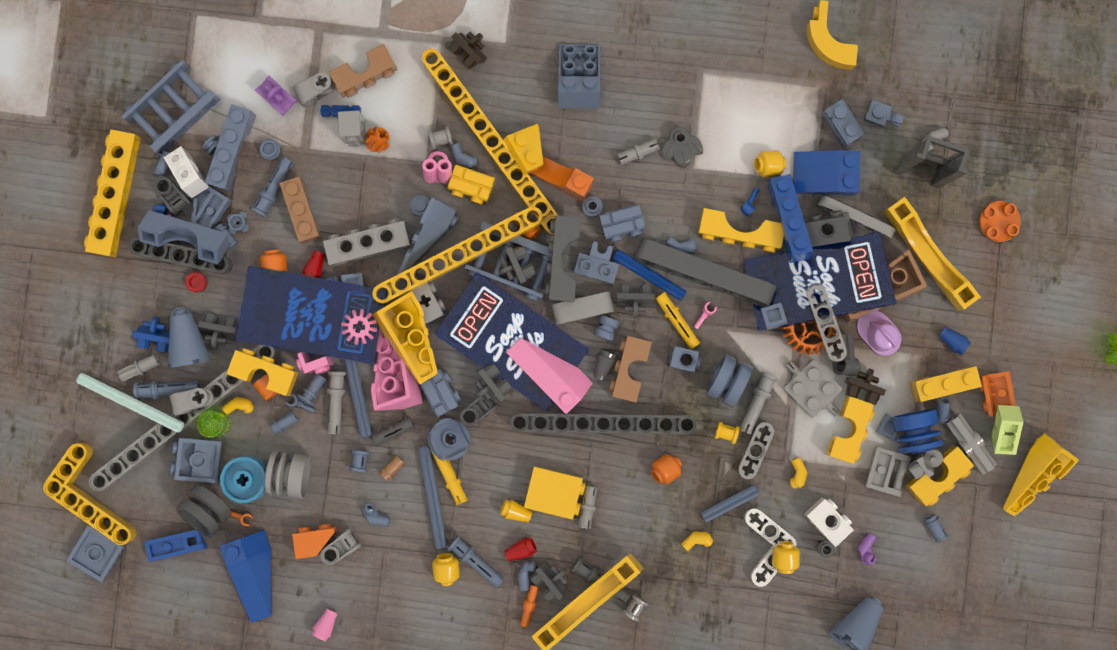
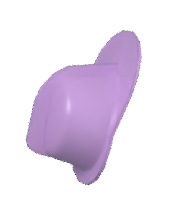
M876 311L858 319V333L873 351L879 355L886 356L898 350L901 344V334L886 315Z

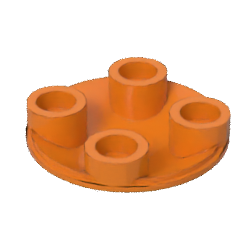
M995 201L988 204L981 212L979 219L980 228L988 239L995 242H1005L1019 233L1021 220L1017 207L1014 204L1006 201Z

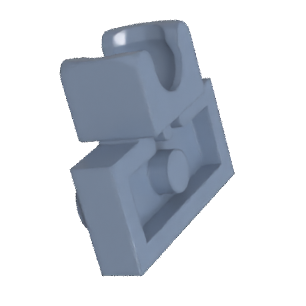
M594 240L590 255L579 252L574 273L614 284L619 263L609 261L613 245H609L605 252H599L598 241Z

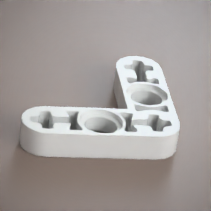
M750 508L744 514L745 522L772 544L750 575L751 581L755 585L763 587L778 572L776 568L768 564L769 556L773 555V548L781 544L779 540L776 543L773 541L782 532L781 538L786 541L790 539L794 546L797 543L790 534L763 512L756 508ZM751 513H758L757 518L762 522L764 519L767 520L762 524L760 530L757 529L760 526L757 522H749L751 520L749 517ZM768 525H773L776 529L775 535L771 537L766 536L764 532ZM765 564V566L772 570V572L769 573L768 571H766L763 575L765 577V580H759L757 582L756 573L758 572L761 574L765 570V568L761 566Z

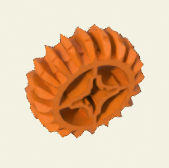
M793 304L792 309L794 312L791 310L786 311L790 316L787 319L788 325L781 326L783 330L788 329V333H784L782 336H790L791 338L786 344L790 345L794 342L792 350L795 351L800 347V354H804L806 349L808 355L813 354V349L816 354H820V347L826 351L815 317L812 316L810 320L799 316L805 310L812 311L811 306L808 305L805 306V309H802ZM820 308L817 315L820 318H826L829 315V311L825 312L827 308ZM795 321L801 328L798 338L794 332ZM812 323L814 330L807 332L806 328L808 327H805V325ZM826 328L825 336L833 337L836 333L832 332V329L835 330V328ZM810 335L821 339L813 345L803 343Z

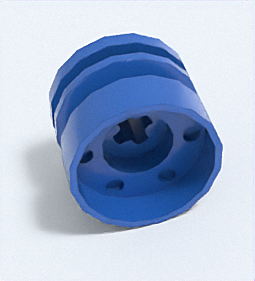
M936 409L916 411L892 417L894 430L899 432L905 431L904 436L897 438L899 443L907 442L906 445L898 447L899 453H922L944 445L943 439L932 438L942 434L941 431L931 430L930 426L939 423Z

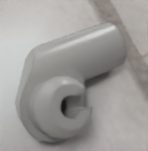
M941 128L931 131L928 135L944 139L948 137V130ZM930 143L928 151L933 150L932 143Z

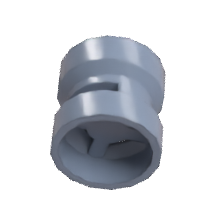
M601 315L599 319L601 325L595 329L594 335L613 342L615 337L614 329L618 328L620 322Z

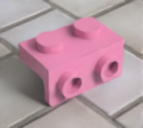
M300 352L297 354V365L300 371L303 370L304 373L323 374L331 370L330 366L335 365L332 357L325 356L311 361L308 353Z

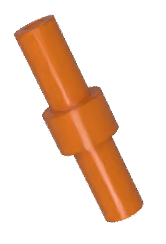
M531 584L527 600H524L522 607L524 611L520 623L522 627L528 628L531 614L535 611V599L539 586Z

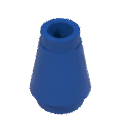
M945 327L939 335L955 354L962 355L971 344L968 337L948 327Z

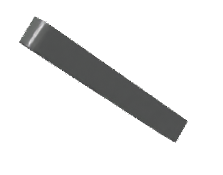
M517 413L510 421L512 429L516 432L691 434L697 426L695 419L687 415ZM520 416L526 420L525 427L517 428L514 425L516 417ZM559 417H564L567 420L566 428H557L555 422ZM581 417L588 420V426L585 429H579L576 425L577 420ZM536 418H545L547 421L546 427L542 429L535 426ZM600 418H606L609 421V426L604 430L597 426ZM622 418H627L630 422L626 430H622L618 426V422ZM643 418H647L650 421V427L647 430H642L639 427V422ZM665 418L671 422V427L668 430H662L660 427V422ZM684 419H689L692 423L691 428L687 431L681 428V422Z

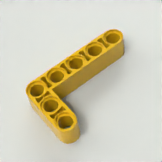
M88 443L71 445L43 485L45 494L114 543L124 545L132 542L137 535L133 525L73 484L91 459L93 449ZM79 447L84 450L82 458L77 454ZM67 464L70 465L72 468V472L70 475H68L65 471V467ZM55 481L60 486L58 492H56L53 488V484ZM72 493L77 498L75 504H73L70 501V496ZM89 505L92 506L94 510L92 516H90L87 513V507ZM106 517L111 521L109 528L104 525ZM122 529L128 533L126 540L121 537Z

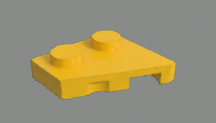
M538 124L504 138V142L524 175L543 166Z

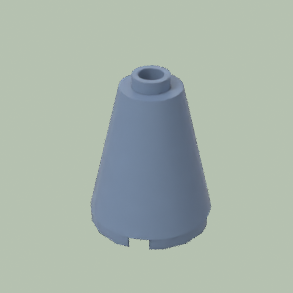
M187 310L175 311L174 316H170L168 368L211 361L192 313L187 314Z
M873 596L871 598L866 597L831 628L830 635L843 647L847 646L851 650H869L884 610L881 606L882 602Z

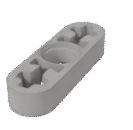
M761 422L755 426L737 470L744 479H752L756 476L773 438L774 428L767 422ZM767 426L769 435H764L762 441H766L765 445L754 441L755 437L760 439L761 432H759V429ZM755 444L759 445L762 449L761 454L757 457L752 456L750 453V448ZM746 457L758 460L757 464L752 462L750 466L753 472L744 475L745 471L742 470V467L748 466L750 462L746 460Z

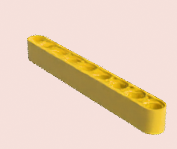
M529 207L382 282L373 289V298L381 304L390 303L410 291L521 236L541 224V211L536 207ZM531 212L537 213L539 215L538 221L534 223L527 220L528 214ZM511 222H518L520 224V229L517 232H511L508 229ZM494 231L501 233V239L497 242L490 240V235ZM474 241L482 242L483 247L480 251L476 252L471 249ZM457 250H461L464 253L461 261L453 260V253ZM437 260L445 262V267L441 271L434 269V264ZM423 269L426 271L425 279L417 280L415 277L416 272ZM400 279H406L407 287L404 290L397 288V282ZM383 288L387 289L388 297L380 300L378 292Z

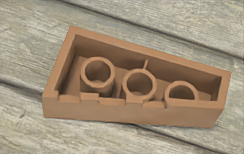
M909 249L878 273L881 290H885L888 294L894 293V295L888 296L882 292V300L856 305L853 293H851L839 303V309L847 324L920 293L927 287Z

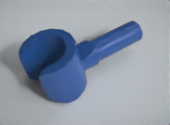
M756 187L750 198L741 207V211L747 217L756 209L751 204L759 192V189Z
M156 204L153 207V211L167 215L168 208L164 204Z

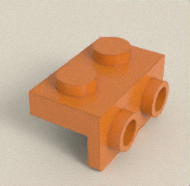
M1010 371L982 376V380H980L982 387L980 389L981 392H985L986 400L983 401L985 413H988L989 417L996 416L998 405L1017 406Z

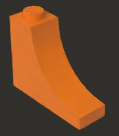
M542 156L543 166L530 172V174L583 203L593 186L594 178L577 168L565 167Z

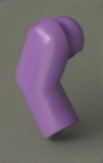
M869 532L858 546L861 561L864 564L872 565L875 563L876 557L873 556L871 546L877 538Z

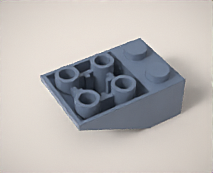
M559 44L558 108L599 109L600 45Z

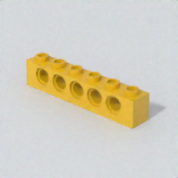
M110 130V134L106 137L105 145L107 149L101 159V166L103 168L101 175L97 179L98 191L97 195L93 198V215L90 216L88 221L90 230L84 240L85 252L116 258L141 137L136 134ZM119 149H123V155L117 158L116 152ZM118 169L119 175L116 178H112V172ZM114 189L115 194L112 198L109 199L108 192L109 190ZM110 209L111 214L105 219L103 216L104 211ZM105 229L106 236L103 239H100L99 233L101 230Z

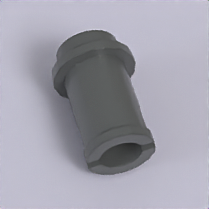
M819 541V545H816L819 555L823 558L833 556L835 552L834 545L828 541ZM825 546L827 547V552L823 551V548Z

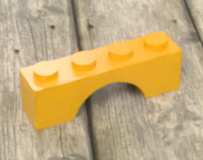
M707 208L702 210L697 234L701 235L704 240L714 241V238L722 239L724 244L734 245L737 242L742 243L744 248L755 249V246L762 247L763 251L775 253V250L781 249L784 237L782 223L765 220L757 230L743 233L736 231L728 224L725 212Z

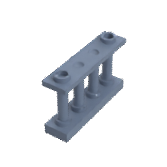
M183 60L174 63L170 67V71L135 104L129 105L121 116L127 122L131 123L135 120L153 139L150 147L157 154L162 153L163 150H168L221 100L213 91L204 92L186 73L190 67ZM178 78L198 96V101L193 106H189L171 87ZM163 92L183 111V115L178 120H174L156 101ZM148 106L168 125V129L163 134H159L142 117L141 113Z
M483 222L480 230L482 232L493 225ZM498 231L492 232L490 240H495V238L501 239V233ZM519 236L503 245L492 274L481 270L487 253L476 258L473 267L466 264L465 269L469 271L468 275L479 279L481 275L527 293L526 298L537 301L538 298L543 300L544 294L538 292L547 272V263L552 262V254H548L549 247ZM515 245L519 247L524 246L528 257L519 261L521 268L527 266L530 256L534 253L542 255V262L531 289L519 285L520 281L516 272L511 282L500 278L498 271L503 269L501 261L508 258L507 248H514Z

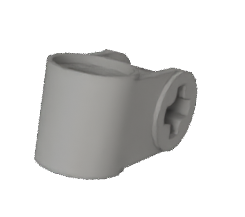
M323 72L317 73L293 86V90L302 107L315 103L322 97L332 93L335 89L333 79ZM323 80L326 81V82H325V85H326L325 87H322V81H323Z
M195 388L169 395L174 416L209 406L214 399L212 391L207 388ZM204 394V398L199 401L198 397Z
M351 529L341 534L322 550V562L327 565H333L362 546L351 534ZM328 549L336 552L335 560L327 558L326 552Z

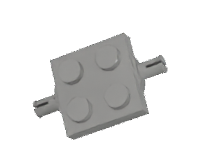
M814 359L800 369L792 360L785 365L792 372L793 376L783 388L812 418L826 408L834 417L840 413L841 410L832 402L835 396L843 389Z

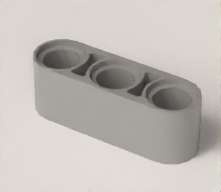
M610 292L578 298L574 302H560L551 305L556 325L614 312Z

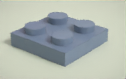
M88 525L66 561L102 583L107 578L126 545L114 543Z

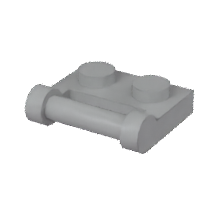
M875 447L864 487L901 497L902 491L900 490L908 463H911L912 457ZM898 459L900 463L893 487L890 488L888 484L895 460Z

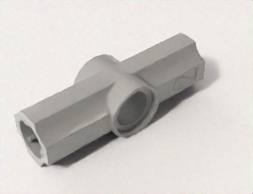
M961 413L952 416L950 420L944 423L956 439L957 446L967 458L969 457L981 475L995 468L997 463L984 447L983 439L976 431L971 429Z

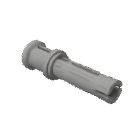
M328 371L330 376L327 392L330 396L327 434H341L342 395L346 392L344 389V376L346 372Z
M762 371L760 373V381L757 387L753 389L755 395L739 429L748 434H752L765 400L771 397V389L774 383L778 381V378Z

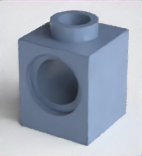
M674 346L669 367L695 372V369H699L701 357L698 356L699 352ZM683 354H688L691 357V363L688 366H684L680 361Z

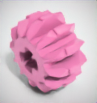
M363 309L360 310V316H357L356 311L352 310L353 319L349 315H345V318L350 321L349 324L341 323L342 326L348 327L347 330L342 331V334L351 333L347 337V341H350L355 336V345H358L359 338H362L363 344H366L364 336L367 335L372 340L374 337L368 332H377V328L370 327V325L376 323V320L368 322L367 320L372 314L368 313L364 318ZM358 321L363 322L362 325H365V330H361L360 333H356V329H353V325L358 324Z

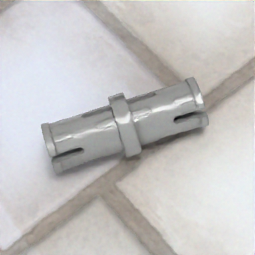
M653 138L640 145L635 144L633 148L617 153L618 159L627 157L619 161L621 166L636 159L641 160L643 156L659 151V145L650 147L657 143L656 139Z
M585 485L582 504L580 505L581 511L578 523L580 528L591 529L593 512L596 511L595 499L598 487Z

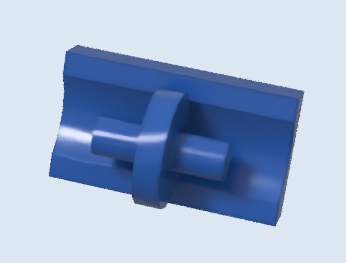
M154 316L151 322L145 321L144 326L139 325L137 330L132 332V337L136 338L137 348H149L150 342L156 341L157 351L167 352L169 349V330H165L166 324H160L159 317Z

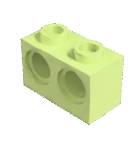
M998 405L991 435L995 454L1016 455L1024 422L1019 406Z

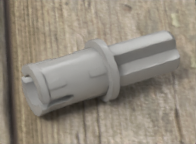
M154 353L140 361L135 360L133 364L118 370V376L121 381H126L139 374L144 375V372L159 366L160 361Z

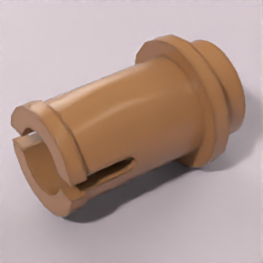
M395 455L384 468H380L379 474L386 481L393 480L394 474L405 465V462Z

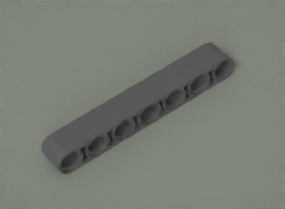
M645 238L640 240L634 259L640 263L761 307L770 306L776 290V286L771 283Z

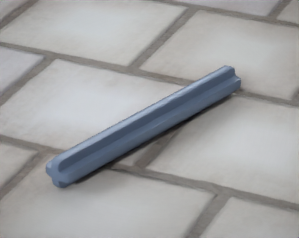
M424 446L418 449L435 547L436 549H442L447 547L431 451L429 446Z

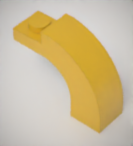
M820 0L817 7L814 6L812 19L815 20H810L807 24L809 44L814 53L826 64L839 69L852 70L856 66L858 45L844 44L833 39L827 29L828 1Z

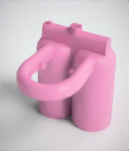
M440 151L433 152L422 164L425 182L430 184L434 182L447 184L450 182L452 164L445 153ZM435 156H441L443 158L438 163H436L435 160H433Z

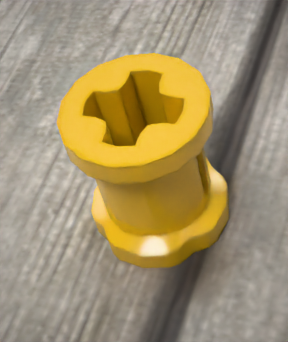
M719 421L714 438L731 441V444H735L740 426L732 427Z

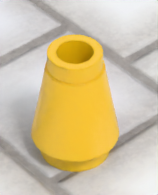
M505 499L500 515L504 516V519L528 523L531 519L532 511L524 508V506L512 499L510 501Z

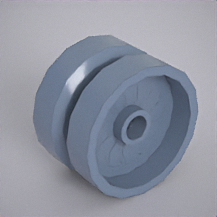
M725 354L712 374L706 395L716 399L724 391L722 403L733 408L748 383L753 367L743 362L735 369L736 358Z

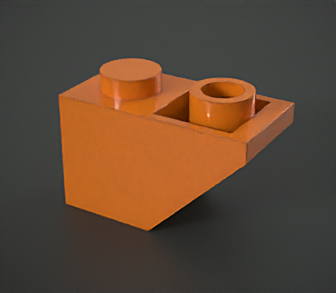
M331 523L318 525L319 529L311 530L310 526L298 528V532L292 534L295 559L319 555L337 532V526L331 527Z

